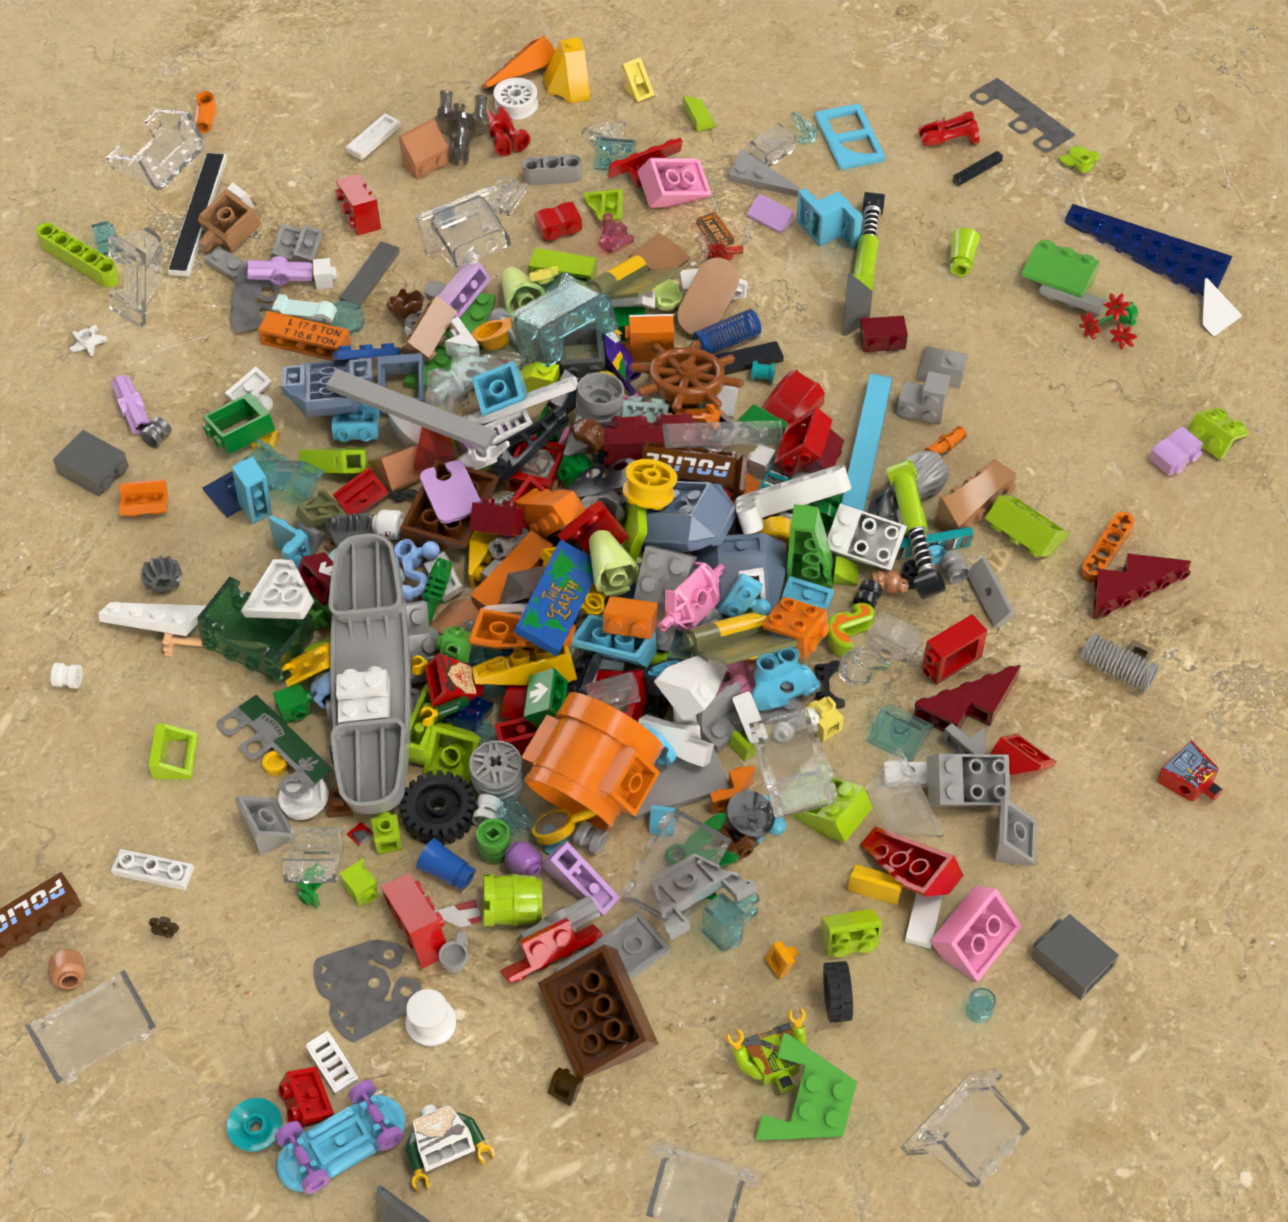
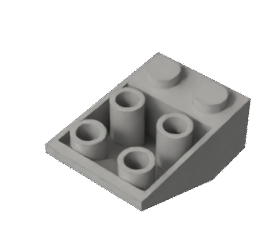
M935 754L926 757L928 807L1000 806L1001 799L1004 798L1011 802L1009 755Z

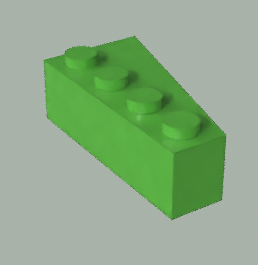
M794 504L790 528L786 584L789 576L833 589L835 564L819 509L809 505Z

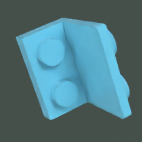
M271 515L268 521L274 545L281 549L283 560H293L298 569L302 557L311 555L308 536L302 530H296L291 527L285 520Z

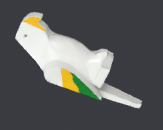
M506 441L498 446H489L486 452L472 447L455 461L462 462L465 467L486 472L509 447V442Z

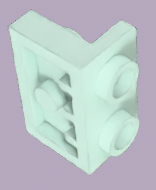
M630 396L629 400H623L622 417L643 415L647 417L648 422L653 423L658 415H667L670 404L665 403V399L652 398V402L643 401V397Z

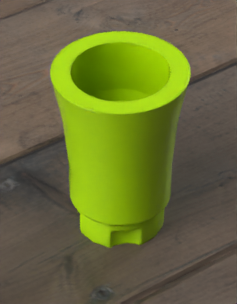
M959 228L951 234L950 272L958 277H965L971 272L974 256L980 242V235L973 229Z

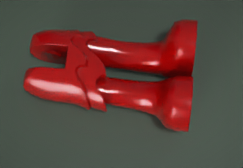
M503 107L497 108V115H493L491 110L484 112V120L488 127V132L492 138H495L493 147L496 153L502 156H509L512 153V146L515 152L519 153L529 145L531 140L529 133L524 129L516 131L511 116Z
M973 111L964 112L948 120H945L943 117L935 122L924 124L918 129L924 146L940 145L945 143V141L966 136L971 144H979L980 142L977 121L974 119Z

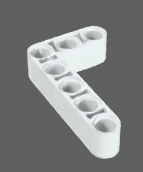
M845 465L833 466L737 497L736 513L743 534H752L760 531L764 527L763 517L792 509L794 504L805 505L850 490L851 484Z

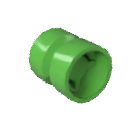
M487 819L478 826L476 832L479 856L487 864H502L505 859L504 853L511 845L509 827L500 819Z

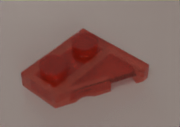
M424 427L421 428L414 471L432 467L435 459L446 462L457 460L452 438Z

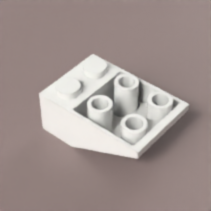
M840 504L827 540L832 554L891 571L907 526Z

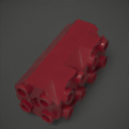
M688 413L680 415L660 414L653 423L648 422L647 417L643 415L633 417L614 416L611 418V423L604 428L605 440L603 451H606V457H604L605 467L608 469L613 462L621 458H632L635 461L641 460L643 446L646 441L704 448L702 425L693 420L692 415ZM627 462L617 463L614 466V470L624 469L627 466Z

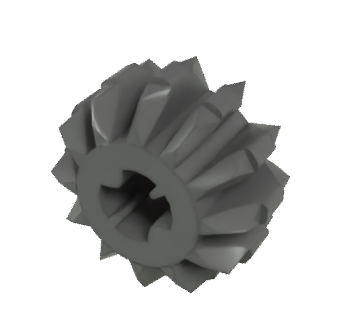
M160 555L159 558H151L150 562L144 563L141 569V579L147 590H151L152 593L160 591L163 594L164 591L169 590L172 592L173 587L179 586V582L182 580V571L177 560H172L170 556L162 558Z

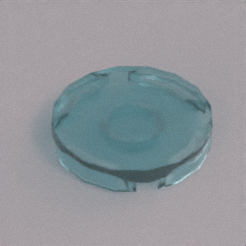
M350 301L332 303L337 308V312L330 326L347 329L350 336L356 331L357 333L361 331L365 325V315L358 304Z

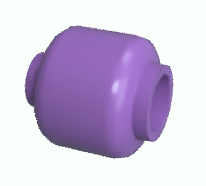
M516 841L506 849L504 864L513 874L536 876L541 871L542 855L529 842Z

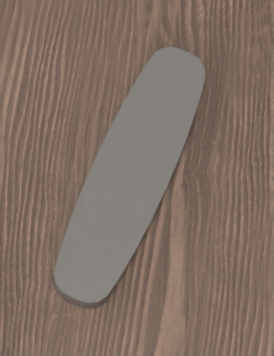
M369 533L348 537L335 550L329 595V609L332 613L330 679L333 722L331 744L339 794L348 807L359 814H377L390 811L404 797L408 773L411 725L410 647L401 571L397 554L390 541L380 534ZM373 666L381 667L383 670L386 669L390 678V718L338 724L337 674H343L347 669L365 672Z

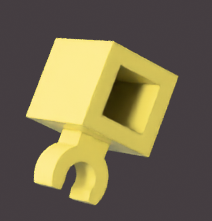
M830 696L824 697L819 701H813L807 707L813 708L819 714L817 726L810 728L822 742L842 731L844 717L835 708L836 703Z

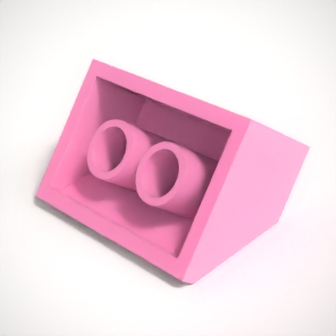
M974 886L930 942L945 962L974 982H978L1022 926L996 888Z

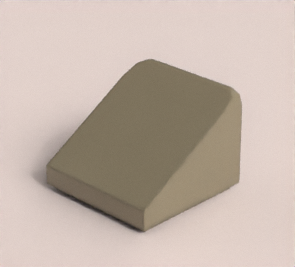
M1132 640L1127 651L1130 650V654L1134 652V656L1138 654V658L1142 656L1141 661L1143 658H1146L1145 663L1147 660L1151 661L1156 652L1154 649L1135 640Z

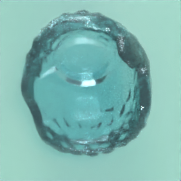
M510 795L499 804L496 816L497 819L507 824L510 835L521 836L534 827L537 814L530 817L524 804L511 800L514 795Z

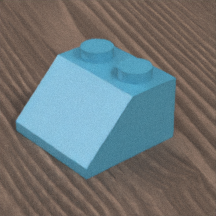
M514 361L472 377L483 416L526 399L527 389L523 375Z

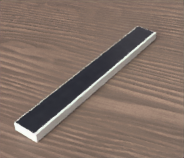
M206 153L168 267L169 275L190 277L200 246L199 241L204 234L198 218L200 213L215 200L227 163L226 154Z

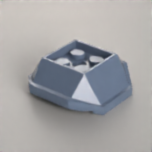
M343 359L282 367V393L307 418L356 413L361 403L327 390L326 383L337 369L373 382L372 359Z
M677 481L673 487L674 499L669 505L661 510L652 508L646 510L647 535L642 546H655L672 551H693L708 545H721L737 516L736 507L721 484L710 482Z

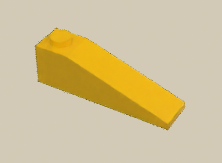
M563 645L557 656L540 647L513 649L514 653L505 658L497 656L472 667L475 684L528 685L529 675L555 668L568 680V683L577 680L568 645Z

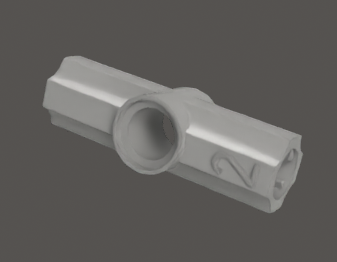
M589 895L567 908L563 907L544 917L545 920L520 934L522 938H525L564 918L570 921L575 932L577 931L576 928L600 916V913Z

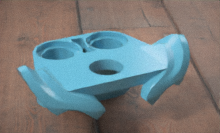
M795 646L758 656L753 671L756 686L751 693L757 710H769L786 706L790 703L789 700L803 694L807 697L821 686L812 670L807 665H801L797 662L799 651ZM784 683L790 684L794 690L791 693H784L780 689V685Z

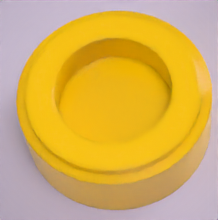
M277 751L267 753L262 759L263 769L269 776H280L288 768V762Z

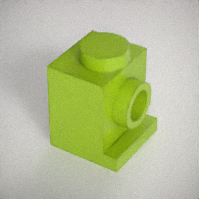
M389 812L379 813L376 818L371 819L378 855L403 850L396 814L391 815Z

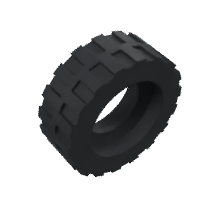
M846 961L826 962L823 966V986L829 1022L852 1021L853 993L848 963Z

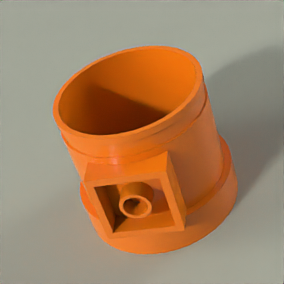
M570 692L555 718L546 715L521 757L532 767L530 773L526 775L524 782L540 797L559 809L569 810L571 814L588 808L597 816L586 819V821L592 823L596 828L609 831L612 829L613 823L621 811L636 816L660 774V771L654 767V764L663 750V745L647 728L616 708L593 697Z

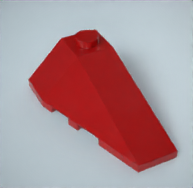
M876 826L860 844L905 889L925 897L950 894L964 876L954 855Z

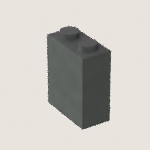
M84 430L53 459L58 474L97 496H100L105 490L109 489L112 483L120 475L124 474L129 467L125 452Z
M1069 914L1063 920L1059 918L1050 928L1051 932L1046 937L1041 935L1033 945L1035 950L1032 959L1078 999L1082 1000L1115 967L1119 954Z

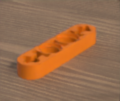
M1119 512L1113 517L1083 563L1081 570L1083 579L1088 582H1095L1098 569L1107 570L1132 531L1135 521L1130 513ZM1122 522H1126L1120 530L1118 528L1119 524H1121ZM1113 535L1116 536L1119 539V541L1111 542L1107 539V537ZM1104 551L1109 557L1101 558L1097 555V552ZM1095 563L1097 565L1096 570L1090 572L1089 570L1093 568Z

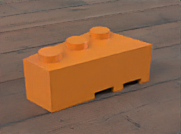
M534 488L515 501L517 502L516 506L525 507L524 519L529 525V530H532L542 538H546L561 529L586 510L574 491L569 490L550 492L549 489L539 491Z

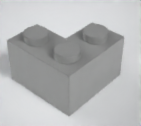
M929 371L925 385L905 381L898 402L897 415L940 425L946 407L951 376Z

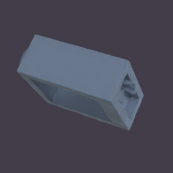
M422 353L378 357V385L387 388V375L418 372V398L414 399L426 403L425 363Z

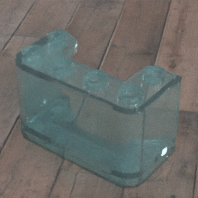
M576 279L570 280L513 312L510 319L519 352L547 368L561 359L563 348L560 338L593 320L597 330L602 334H608L618 328L610 297Z

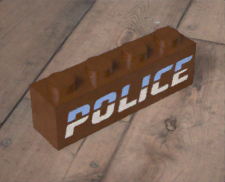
M646 441L643 446L642 459L657 460L669 465L675 470L677 481L690 479L692 482H714L715 484H721L722 487H727L729 484L733 485L735 480L738 452Z
M62 872L0 908V958L9 950L26 943L35 934L49 929L56 921L73 914L82 906L77 893Z

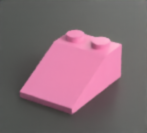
M650 158L637 171L650 208L670 207L707 198L712 195L699 159Z

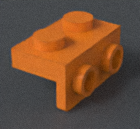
M165 479L120 483V516L136 517L140 514L150 513L158 515L167 512L169 496Z

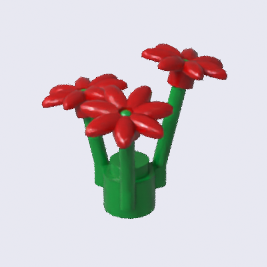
M1110 293L1109 299L1111 302H1103V306L1109 308L1105 313L1107 317L1093 320L1091 312L1087 314V317L1082 314L1081 320L1083 323L1079 324V327L1085 329L1084 337L1090 335L1095 340V333H1101L1098 325L1113 319L1124 324L1128 323L1125 329L1120 323L1117 325V330L1110 329V333L1115 336L1111 339V342H1119L1120 349L1124 348L1125 343L1129 347H1133L1132 340L1138 336L1130 332L1132 326L1137 324L1135 320L1138 317L1137 307L1132 301L1122 302L1124 298L1123 293L1117 299L1114 294Z

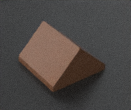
M421 444L405 446L368 460L369 466L391 492L420 482L421 473L429 469Z
M469 598L453 600L429 626L438 630L439 635H443L445 628H450L451 626L461 627L464 631L472 632L479 610Z

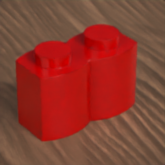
M564 202L554 208H545L534 214L535 225L543 241L556 240L563 235L576 234L583 229L582 218L573 202Z

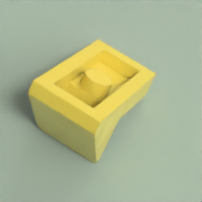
M641 57L621 65L628 83L623 85V88L636 103L655 95Z

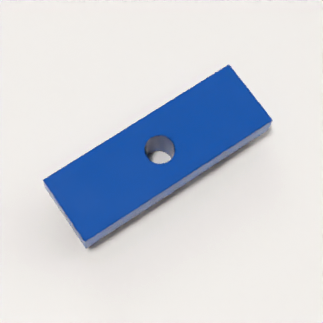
M394 343L381 344V348L374 349L373 344L359 345L360 349L351 350V346H338V351L332 352V360L401 355V352L399 351L400 347H394Z

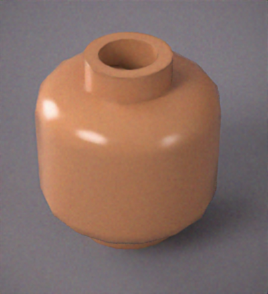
M65 949L56 952L48 962L51 981L59 988L73 989L86 976L83 957L75 950Z

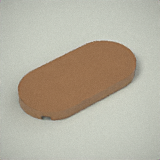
M712 258L705 261L699 267L677 313L680 328L688 336L692 337L693 332L722 320L739 284L738 270L730 261L723 258Z

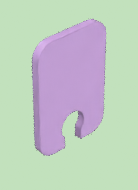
M460 461L445 463L447 471L451 473V477L448 480L441 481L437 479L434 467L424 470L420 475L424 490L437 519L441 523L447 524L470 517L472 502L481 501L464 464Z

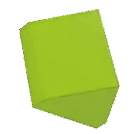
M732 732L728 746L744 762L761 750V746L757 742H749L746 732Z

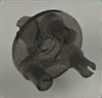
M442 90L440 91V105L437 109V115L433 119L441 133L447 135L450 140L449 162L453 165H459V160H462L463 164L467 165L470 141L474 137L482 136L489 131L488 97L482 94L475 95V108L471 114L465 113L466 105L462 103L461 107H459V103H454L452 109L453 92Z

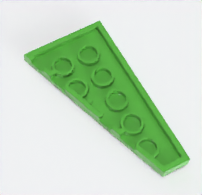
M480 293L459 318L470 334L479 325L487 322L488 315L494 310L496 295ZM445 331V340L439 347L436 346L434 349L437 352L430 362H424L426 391L432 392L446 382L445 373L462 360L461 358L450 357L446 354L445 341L451 338L449 331ZM477 342L478 345H479V354H480V353H481V350H482V346H481V344H480L479 342ZM418 372L408 374L403 381V388L418 390ZM466 374L468 378L472 379L474 377L473 375ZM465 387V392L460 396L468 397L470 387Z

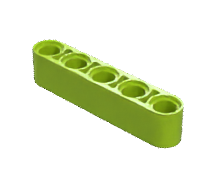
M52 223L38 225L36 232L43 250L104 287H114L119 283V276L113 260Z

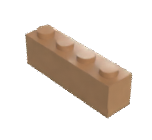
M993 459L977 471L975 478L972 476L967 477L962 487L956 485L951 489L949 496L943 494L939 497L935 526L945 532L972 527L977 521H982L999 495H1009L1012 493L1016 486L1014 483L1016 473L998 460Z

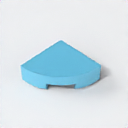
M940 545L928 547L931 550L930 556L933 557L932 563L935 565L947 553Z

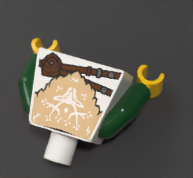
M434 1105L425 1106L421 1110L422 1116L413 1122L414 1131L410 1133L405 1148L410 1171H414L415 1175L412 1179V1185L417 1192L416 1184L420 1179L426 1180V1186L428 1189L430 1188V1181L423 1174L422 1168L427 1172L475 1151V1145L478 1148L477 1160L481 1165L485 1164L484 1158L481 1156L482 1152H488L491 1159L493 1160L494 1149L484 1144L483 1140L485 1138L476 1121L463 1113H455L450 1106H445L438 1110Z

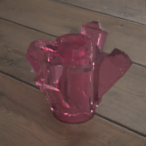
M610 212L603 215L601 240L598 243L602 249L612 253L618 247L634 242V236L627 233V226L620 221L614 222L613 215Z

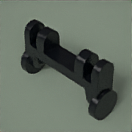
M834 660L814 666V675L818 680H824L825 691L816 692V700L819 701L824 697L830 696L836 703V709L845 707V700L836 697L830 691L829 679L834 673L843 669L841 661Z

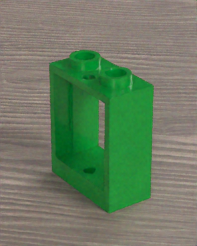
M250 392L203 416L205 422L203 429L209 438L212 437L216 446L219 449L223 448L228 455L275 431L270 413ZM249 416L253 418V420L225 434L221 432L223 429Z

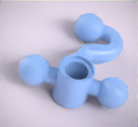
M404 539L395 546L394 550L398 561L401 560L405 576L411 580L419 581V585L415 588L410 585H403L406 603L412 602L415 597L421 596L424 592L428 577L422 572L414 571V568H417L422 563L423 556L427 559H434L439 555V546L433 541H428L422 547L417 548L411 540Z

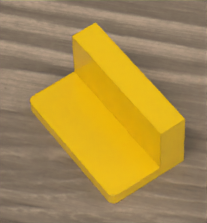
M855 864L853 872H851L847 891L898 905L903 886L891 874Z

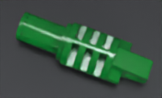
M442 558L436 559L422 593L423 601L427 602L429 624L432 623L437 605H440L443 601L442 598L445 595L444 592L447 589L453 565L452 562Z

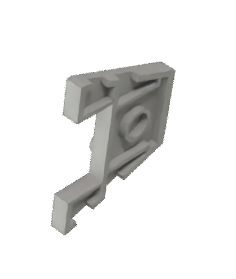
M695 853L651 877L670 941L691 929L689 921L682 915L681 911L688 909L691 905L712 895L717 890L724 887L737 902L758 891L757 885L753 880L748 879L746 881L740 878L739 874L734 871L727 872L722 870L719 864Z

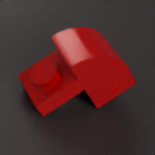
M508 685L503 700L501 717L511 720L524 717L528 685Z

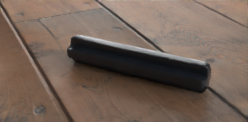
M999 151L993 152L954 174L953 183L960 186L1002 162L1003 155Z

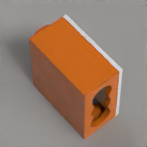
M673 314L629 315V326H625V339L630 341H625V348L629 351L633 362H651L657 356L652 349V346L656 343L660 344L665 350L674 348Z

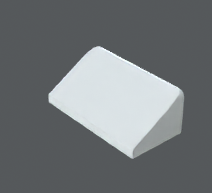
M747 691L733 697L734 705L749 742L755 743L768 739V734L751 692Z

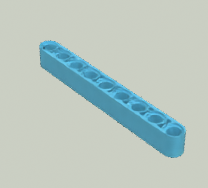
M871 373L848 471L851 489L844 492L841 503L861 511H865L892 384V377Z

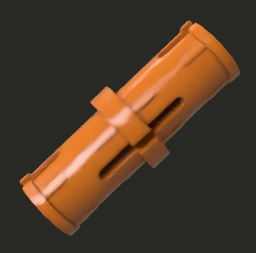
M957 426L951 432L942 434L935 443L926 447L925 451L937 452L939 455L949 452L958 442L967 437V432L962 426Z

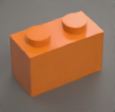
M610 596L603 612V633L651 639L658 623V603Z

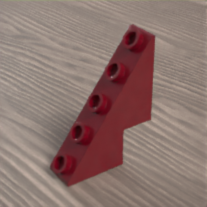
M1127 553L1123 571L1098 569L1094 582L1093 619L1106 617L1112 611L1120 607L1125 608L1139 598L1144 599L1158 589L1163 590L1175 581L1185 580L1191 574L1189 570L1191 561Z
M1021 665L1008 666L995 674H986L976 681L964 682L954 689H946L935 696L921 698L914 704L913 718L942 732L951 723L958 729H961L968 716L991 726L1018 679Z

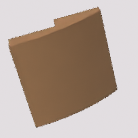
M660 233L656 234L628 256L629 258L635 255L641 256L645 260L648 270L681 267L690 259L677 244Z

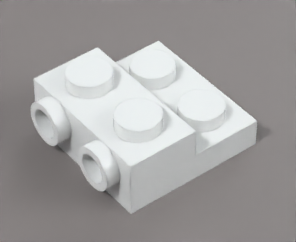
M373 666L365 672L347 669L343 674H337L338 724L390 718V678L386 669L383 670L381 667Z

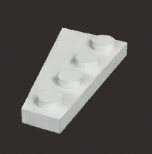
M110 602L98 614L99 622L187 636L208 614L207 606Z

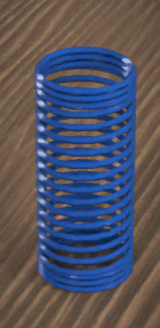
M748 309L693 332L692 340L699 341V336L704 351L715 354V352L718 353V351L725 350V348L760 335L762 327L755 311ZM742 321H743L744 326H745V328H746V330H747V333L745 332V329H744V327H743V325H742ZM738 322H739L740 325H741V328H742V330H743L744 335L742 334V331H741V329H740V327H739ZM735 324H736L737 327H738V330H739V332H740V336H739V334H738V331H737V329H736ZM732 326H733V328H734V330H735V332H736V334H737V337H736L735 334H734V331H733V329H732ZM722 330H723V332H724V334H725V337H726V339H727V342H726V340H725V338H724V336H723Z

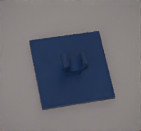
M233 471L202 487L203 491L226 518L242 510L238 503Z

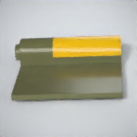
M635 255L588 281L585 285V292L593 301L639 297L648 291H653L656 289V286L682 272L683 269L682 267L648 270L645 260L641 256Z
M754 612L686 629L682 637L683 646L689 652L725 665L746 659L752 660L760 655L798 645V640L765 630L763 628V621L766 619V615H759Z

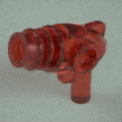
M721 242L709 244L707 260L712 258L732 260L733 255L743 254V246L725 247Z

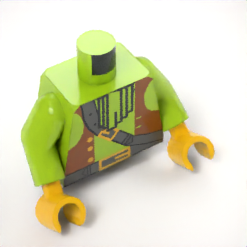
M799 1007L800 1017L798 1019H793L792 1009H789L787 1012L788 1018L793 1022L792 1027L790 1023L745 1039L741 1030L734 1029L737 1035L734 1042L728 1033L724 1036L726 1043L734 1047L732 1052L739 1069L752 1079L759 1080L763 1086L776 1082L782 1094L795 1089L796 1086L792 1076L799 1073L801 1065L777 1058L783 1033L789 1034L807 1047L805 1026L801 1024L806 1014L801 1007Z

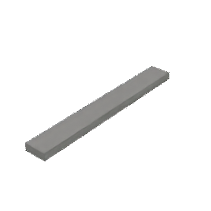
M339 369L335 371L326 383L327 390L485 452L497 436L496 430Z

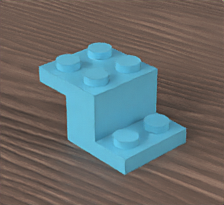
M806 188L798 191L796 222L819 247L841 238L852 250L857 248L863 219L861 213L855 210L847 198H844L837 191L817 201L816 197L813 194L811 195Z

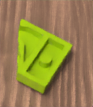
M623 189L583 193L585 202L601 226L622 224Z

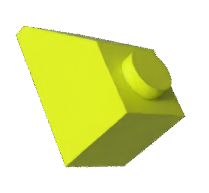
M539 360L519 369L523 375L527 393L557 382L560 375L559 365Z

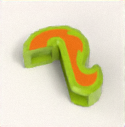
M866 603L854 604L851 612H838L829 618L827 623L829 624V631L826 641L834 654L843 658H852L853 644L849 636L872 628L874 617L872 606Z

